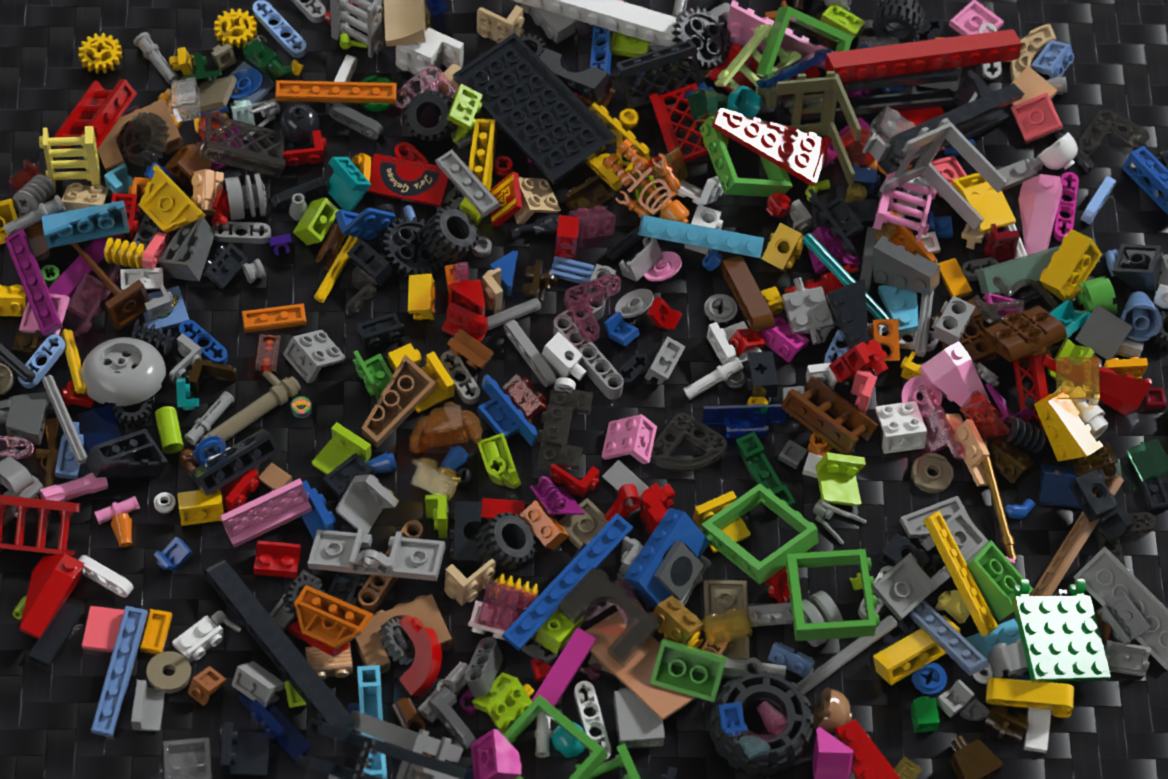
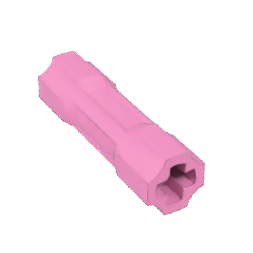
M90 473L67 483L40 489V495L45 500L64 502L88 493H96L108 489L107 478H96L93 473Z

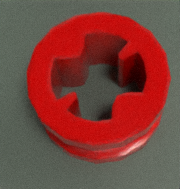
M506 156L498 157L494 162L495 173L499 176H508L512 172L511 159Z

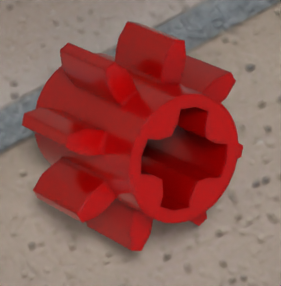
M774 193L766 201L768 205L766 211L771 216H775V218L777 216L779 218L784 217L791 209L789 205L791 200L786 194Z

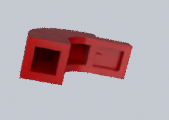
M404 616L398 622L414 644L415 658L411 667L399 680L411 696H422L433 685L439 674L442 661L441 645L433 628L423 627L422 622L416 617Z

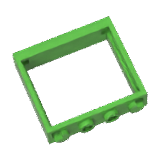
M789 6L779 7L756 74L763 77V79L766 78L765 82L770 83L792 80L779 73L776 75V72L772 71L789 20L837 42L838 45L835 52L848 51L854 36Z
M710 116L699 129L724 194L770 197L774 193H782L784 195L790 190L792 183L787 171L761 156L760 158L769 180L738 178L721 132L711 127L715 117Z
M758 484L701 524L702 532L710 541L709 544L758 584L763 583L786 566L787 554L805 553L819 543L816 525L808 522L800 512L794 511L788 506L786 501L780 500L770 489H766L761 484ZM762 502L800 532V534L759 562L721 530Z
M865 549L787 554L786 571L795 641L875 636L876 627L880 626L879 615L874 612V608H877L876 595H872L871 589H874L873 576H869L871 559L866 557ZM859 564L867 620L805 624L798 568Z
M538 695L503 736L512 744L542 711L591 752L589 757L569 778L588 779L608 757L607 752L541 695ZM518 776V777H516L515 779H523V778H522L521 776Z

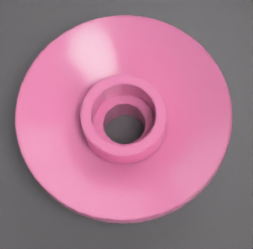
M670 251L662 252L663 256L643 276L650 281H663L674 276L682 265L680 256Z
M915 376L905 383L901 392L902 403L916 401L921 416L927 417L939 409L942 402V391L939 388L936 390L931 386L925 376ZM918 393H921L923 396L920 401L916 397Z

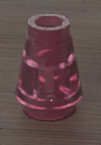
M763 702L758 706L757 711L769 733L779 735L786 730L788 723L785 716L768 702Z

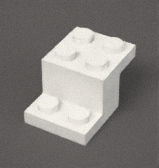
M428 28L426 31V43L396 46V66L401 70L416 74L419 78L428 75L435 76L442 64L449 68L455 63L462 68L464 43Z

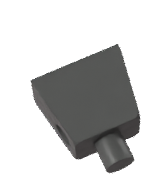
M47 400L11 401L9 411L0 410V423L6 424L7 435L22 441L41 445L49 412Z

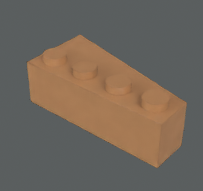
M404 355L390 382L382 392L380 399L362 426V435L376 448L435 390L436 382L408 356Z

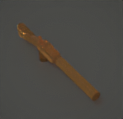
M58 418L46 420L48 450L36 449V457L42 458L41 466L46 470L44 488L53 486L59 453L56 444L59 426ZM43 458H48L46 467L42 465Z

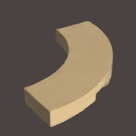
M1050 24L1030 31L1027 36L1020 40L1022 43L1020 57L1017 60H1012L1010 64L1012 82L1027 66L1031 68V61L1040 49L1045 47L1050 40L1056 41Z

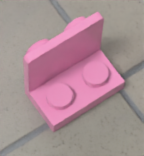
M642 414L610 421L602 458L606 460L630 454L642 464L649 463L657 426Z

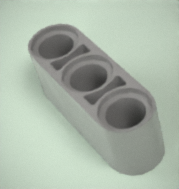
M8 456L0 461V484L16 495L34 484L29 471L15 459Z

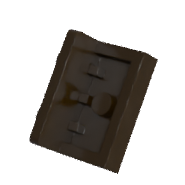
M1004 437L995 440L988 447L992 467L1012 484L1016 483L1021 474L1031 469L1035 463L1027 453L1021 451L1011 442H1006Z

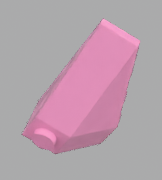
M1040 174L1022 183L1018 200L1024 247L1027 255L1048 249L1062 193V184L1059 176Z
M960 342L945 348L919 368L931 386L936 390L939 388L943 391L950 402H956L962 408V412L981 428L998 419L973 361Z

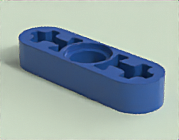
M185 320L180 324V335L183 333L196 344L202 339L209 341L208 346L201 347L203 358L216 364H226L228 360L227 350L210 334L192 320ZM186 328H187L188 330L192 329V330H193V334H192L191 332H189V331L185 333V329H186ZM214 353L217 355L222 354V358H214Z

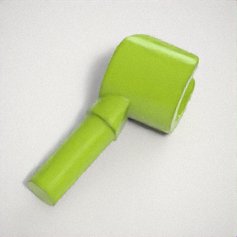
M348 34L340 35L341 39L339 42L342 49H348L351 46L367 48V45L364 43L351 41Z
M857 573V578H850L855 590L863 589L861 573Z

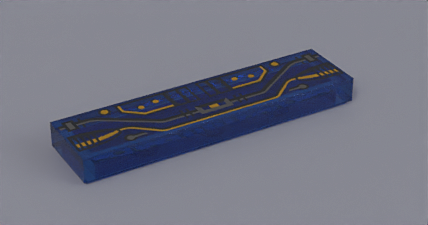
M819 49L757 80V85L760 88H769L777 82L784 81L826 60V53H832L831 49Z

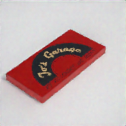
M374 154L370 171V183L372 185L366 193L442 208L450 179L437 165Z

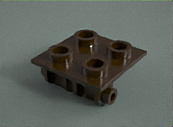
M1108 442L1102 443L1103 447L1089 456L1069 459L1078 477L1096 469H1102L1108 477L1115 475V463L1118 462V459Z

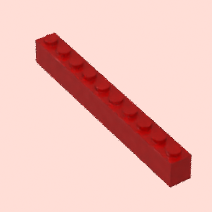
M1014 29L840 51L826 53L824 69L826 72L835 71V74L839 75L841 82L1010 61L1019 59L1022 43Z

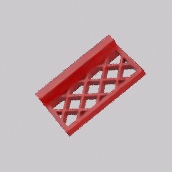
M696 83L658 96L657 93L650 95L669 156L675 169L681 168V163L709 154L707 147L700 146L704 140L701 132L695 130L698 123L703 124L708 119ZM694 91L695 96L692 101L684 98L686 93ZM672 98L677 100L673 108L665 105L664 101ZM681 102L689 104L685 112L677 110ZM693 106L701 109L697 117L689 114ZM674 113L682 116L679 123L671 121ZM686 118L694 120L691 128L683 126ZM680 129L688 132L684 140L676 137ZM692 134L700 136L696 144L688 142ZM685 145L693 148L691 153L682 155Z

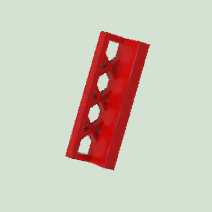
M1042 354L1025 356L1029 357L1030 363L1026 371L1019 366L1018 360L1013 361L1020 411L1026 408L1025 400L1028 396L1035 400L1036 403L1048 396L1044 365L1041 364ZM1025 376L1033 382V387L1030 391L1022 386V380ZM1033 415L1032 417L1039 421V427L1044 429L1039 416Z

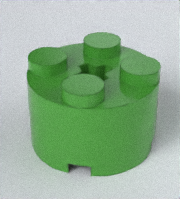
M1106 276L1083 281L1078 284L1080 293H1077L1076 296L1079 305L1083 304L1085 309L1083 311H1088L1092 314L1095 307L1099 305L1116 316L1117 304L1113 305V298H1116L1113 286Z

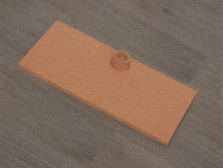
M623 608L585 631L597 639L590 652L662 721L698 698L650 684L661 644Z

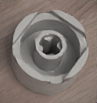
M1021 638L1007 646L1006 643L997 644L993 647L994 651L988 653L987 657L995 678L1017 679L1024 676V673L1028 671Z

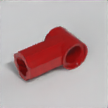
M624 484L619 488L618 498L605 515L606 521L609 522L616 514L626 520L632 511L637 510L641 506V499L634 484Z

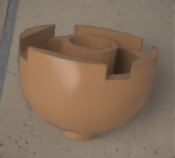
M826 688L818 698V700H821L819 707H814L812 714L813 727L815 730L821 727L831 734L835 733L834 728L851 721L852 713H850V705L844 694Z

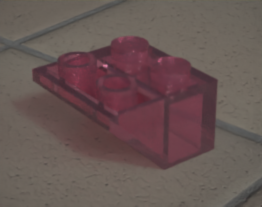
M489 581L477 623L506 631L536 600L538 595L505 584Z

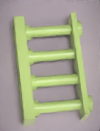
M771 24L759 25L754 30L752 38L727 69L719 73L718 80L715 82L717 87L728 85L733 91L740 87L732 79L738 70L756 86V90H758V83L765 82L761 81L744 63L750 55L760 63L762 54L756 48L762 40L767 43L768 33L772 29ZM780 47L777 54L780 57V62L777 66H773L772 71H778L779 74L787 76L793 69V67L789 69L788 65L794 66L797 64L802 55L798 51L785 52ZM770 83L772 89H776V83ZM765 99L762 100L761 107L765 104Z

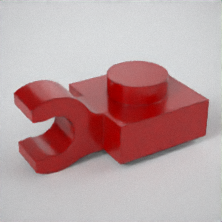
M224 189L217 191L211 207L216 210L211 220V223L216 227H219L220 223L226 225L228 217H231L228 193Z

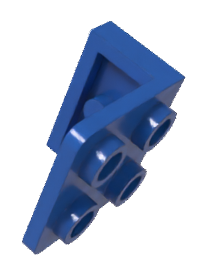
M367 208L360 214L345 210H338L335 213L342 234L367 240L376 238L383 229L390 226L391 222L396 219L394 213L373 208Z

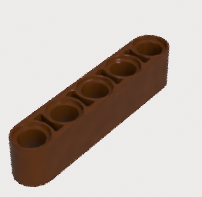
M739 255L723 259L720 263L722 274L753 333L774 328L773 314L743 257Z

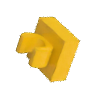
M178 48V56L169 57L170 65H172L174 71L182 70L184 75L192 74L191 58L186 48Z

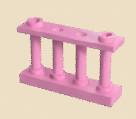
M897 171L887 174L885 181L893 178ZM906 182L897 187L926 195V199L896 191V187L881 193L873 228L881 230L883 223L887 224V222L918 231L916 241L920 242L922 235L926 236L930 224L926 223L931 200L935 199L937 191L931 184L927 188ZM893 198L924 207L923 211L894 203ZM890 210L919 218L921 221L918 223L892 215Z

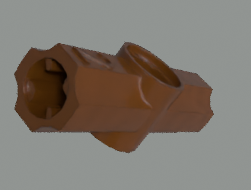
M410 698L400 699L392 705L403 728L408 730L418 728L427 731L425 722L420 719ZM422 752V754L436 758L435 755Z

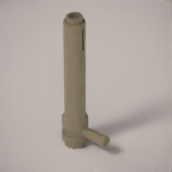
M265 370L263 376L273 385L269 389L270 391L208 432L202 438L206 439L209 434L212 436L218 435L226 442L278 405L282 406L288 402L290 397L294 398L301 390L298 381L293 376L286 377L280 381L270 370ZM206 448L205 450H213V448Z

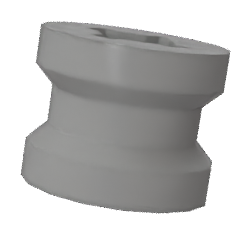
M255 259L251 264L245 263L242 265L244 274L250 284L255 282V279L266 278L265 270L259 259Z

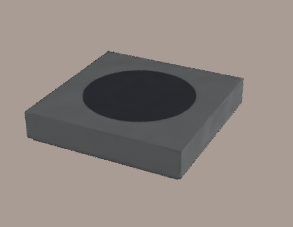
M676 540L654 576L677 600L682 601L704 565L682 541Z

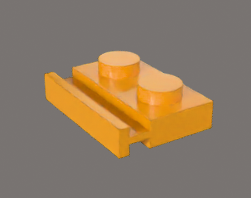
M1139 357L1121 360L1112 358L1106 360L1103 368L1114 370V373L1125 377L1127 374H1132L1134 379L1142 380V375H1144L1148 367L1147 358Z

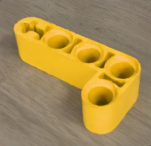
M989 678L987 680L986 702L988 704L1052 710L1053 716L1061 718L1072 716L1074 686L1005 678Z

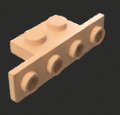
M944 414L943 418L947 428L950 430L964 458V462L973 476V480L977 486H989L982 461L990 454L973 420L966 419L963 421L960 414Z

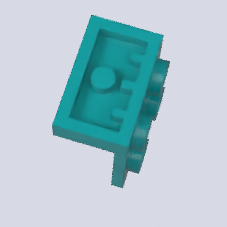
M332 157L328 163L333 168L334 173L327 182L330 188L328 193L343 210L352 212L372 184L348 157Z

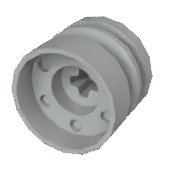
M259 173L254 174L253 184H251L249 175L245 177V185H241L238 176L224 178L225 190L228 193L231 221L244 219L245 209H249L252 218L256 217L255 208H259L260 216H266L267 198L265 186Z

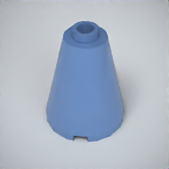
M1140 291L1132 293L1128 298L1120 319L1133 327L1127 336L1128 338L1135 341H1146L1159 333L1162 327V317L1147 294Z

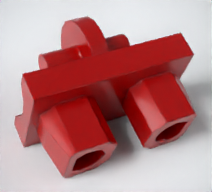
M784 567L765 581L766 584L771 585L768 592L769 596L777 599L778 603H786L787 599H790L787 571Z

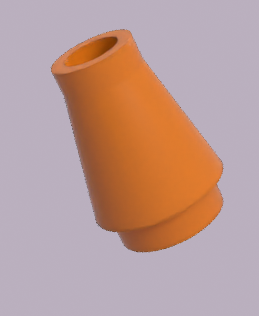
M121 513L112 516L110 524L118 540L119 547L132 545V519L129 518V514Z

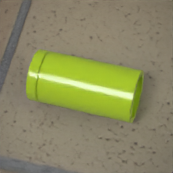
M171 406L159 408L155 412L162 451L166 454L180 452L184 446L176 409Z

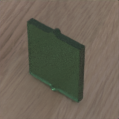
M1158 438L1145 443L1140 442L1139 445L1126 449L1142 481L1154 477L1159 478L1160 475L1168 473V457Z

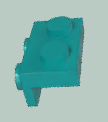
M1066 300L1049 313L1063 324L1066 329L1067 338L1071 337L1072 333L1076 330L1081 329L1091 315L1088 311L1074 310L1071 300Z

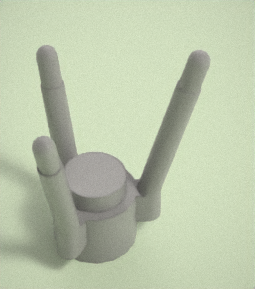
M274 98L252 104V108L255 109L251 110L250 114L260 112L263 117L267 118L244 136L243 141H246L267 123L276 119L275 115L280 113V107Z
M819 499L813 508V513L817 515L815 520L821 523L841 545L844 544V541L826 523L825 518L829 520L835 512L863 524L867 522L865 519L822 501V499Z

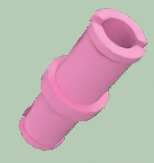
M133 496L119 503L113 502L112 506L95 511L94 513L100 525L111 520L114 515L129 513L140 509L136 497Z

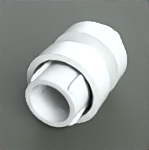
M1069 383L1062 385L1054 393L1065 391L1080 412L1078 414L1079 418L1085 426L1089 425L1092 429L1089 432L1096 440L1108 427V422L1103 418L1105 412L1096 403L1087 404L1089 395L1081 387L1074 388Z

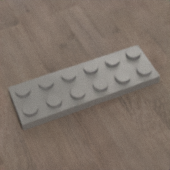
M1104 546L1074 578L1076 580L1084 579L1086 590L1102 606L1125 592L1150 626L1149 629L1135 639L1142 646L1151 647L1150 654L1168 670V609Z

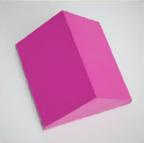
M821 727L816 730L812 757L814 779H849L854 751Z

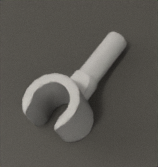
M217 611L211 617V620L217 627L224 623L237 632H240L242 629L227 619V616L222 611Z

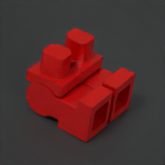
M870 340L866 344L862 342L854 346L843 356L831 363L829 367L839 383L849 377L855 378L857 370L867 371L872 374L870 368H872L878 376L889 369L883 360L888 355L885 351H882V347L877 341Z
M655 483L651 485V488L645 489L642 493L639 517L646 523V531L650 536L668 509L674 506L672 498L675 497V491L670 484L659 487Z

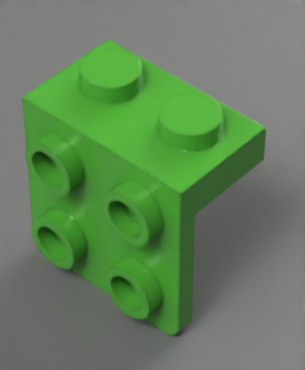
M356 350L353 352L355 355L353 363L361 380H364L365 387L370 396L375 395L378 401L393 375L381 354L364 362Z

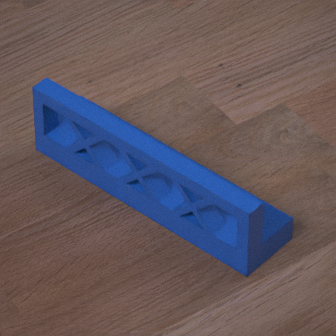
M1142 146L1129 154L1122 169L1168 214V170ZM1131 163L1136 166L1137 172L1130 167ZM1144 176L1150 180L1151 186L1145 182ZM1158 190L1163 193L1164 199L1159 196Z

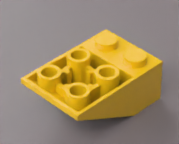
M979 173L952 180L951 185L983 217L984 220L978 228L981 233L989 231L991 224H996V227L1000 228L1016 223V219L1002 191L996 192Z

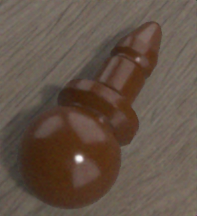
M184 449L179 454V461L191 476L190 472L196 469L197 462L194 459L193 451Z

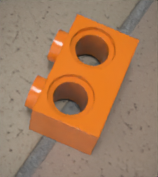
M898 319L871 320V324H868V336L872 337V340L877 341L880 345H886L889 348V354L883 360L899 361ZM881 324H885L888 327V334L886 336H881L878 333V327Z
M536 500L520 514L526 520V524L531 526V530L547 548L555 550L569 537V534L552 514H549L544 506Z

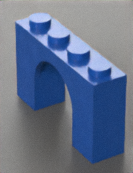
M673 508L668 509L624 575L625 580L649 607L656 608L657 604L673 596L654 576L661 565L667 549L676 540L682 541L696 558L700 559L710 543L684 511Z

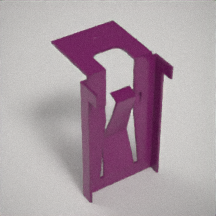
M987 383L986 387L1003 415L1000 418L1001 422H1003L1006 417L1013 416L999 390L990 383ZM1026 407L1014 416L1026 421L1035 413Z

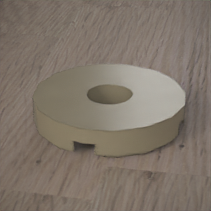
M926 453L918 457L911 469V478L914 484L920 490L927 493L945 491L950 486L954 477L952 465L944 456L937 453ZM933 469L938 475L935 477L930 476L927 471Z
M166 651L157 654L150 660L147 665L146 675L149 684L155 690L174 693L187 686L191 676V666L182 654ZM167 669H172L175 671V673L171 676H166L163 674V672Z

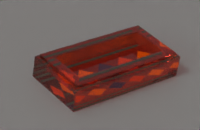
M260 334L255 370L276 372L281 342L280 335Z

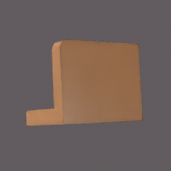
M271 463L259 476V480L274 491L291 483L292 476Z

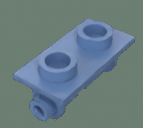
M775 642L767 660L777 665H784L787 670L803 678L807 677L815 664L812 657H808L800 652L795 654L793 653L794 649L784 645L782 642L780 644Z

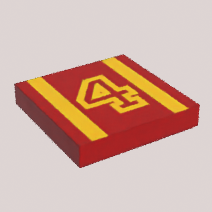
M511 172L490 190V193L500 204V207L491 212L492 225L499 227L522 208L518 173Z

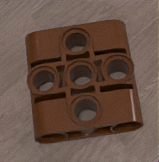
M978 297L966 301L974 305L975 309L958 342L961 343L973 363L978 364L980 362L984 364L1001 356L986 343L983 337V330L986 329L985 326L991 327L997 324L998 320L994 315L986 311L985 306ZM939 313L930 319L931 328L936 317L941 318L943 313ZM940 341L942 343V350L950 346Z
M1040 306L1033 307L1022 313H1009L1004 316V321L983 330V337L986 343L1010 363L1027 355H1040L1046 351L1047 346L1067 338L1066 329L1063 324Z

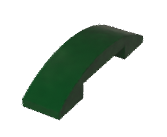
M755 432L735 441L737 448L756 486L761 484L766 489H770L780 500L786 501L788 506L794 505L796 503L786 485L781 484L763 453L764 447Z

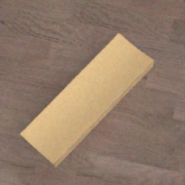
M384 0L386 47L426 43L424 0Z

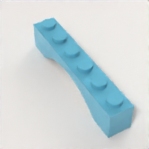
M646 215L641 216L638 232L639 236L755 258L761 257L764 242L762 237Z
M380 665L358 666L360 713L383 720ZM361 732L362 735H365V736H369V737L378 739V738H376V737H373V736H370V735H367V734ZM378 752L376 755L369 754V758H372L374 763L369 762L368 764L372 765V768H364L363 772L387 779L385 755Z

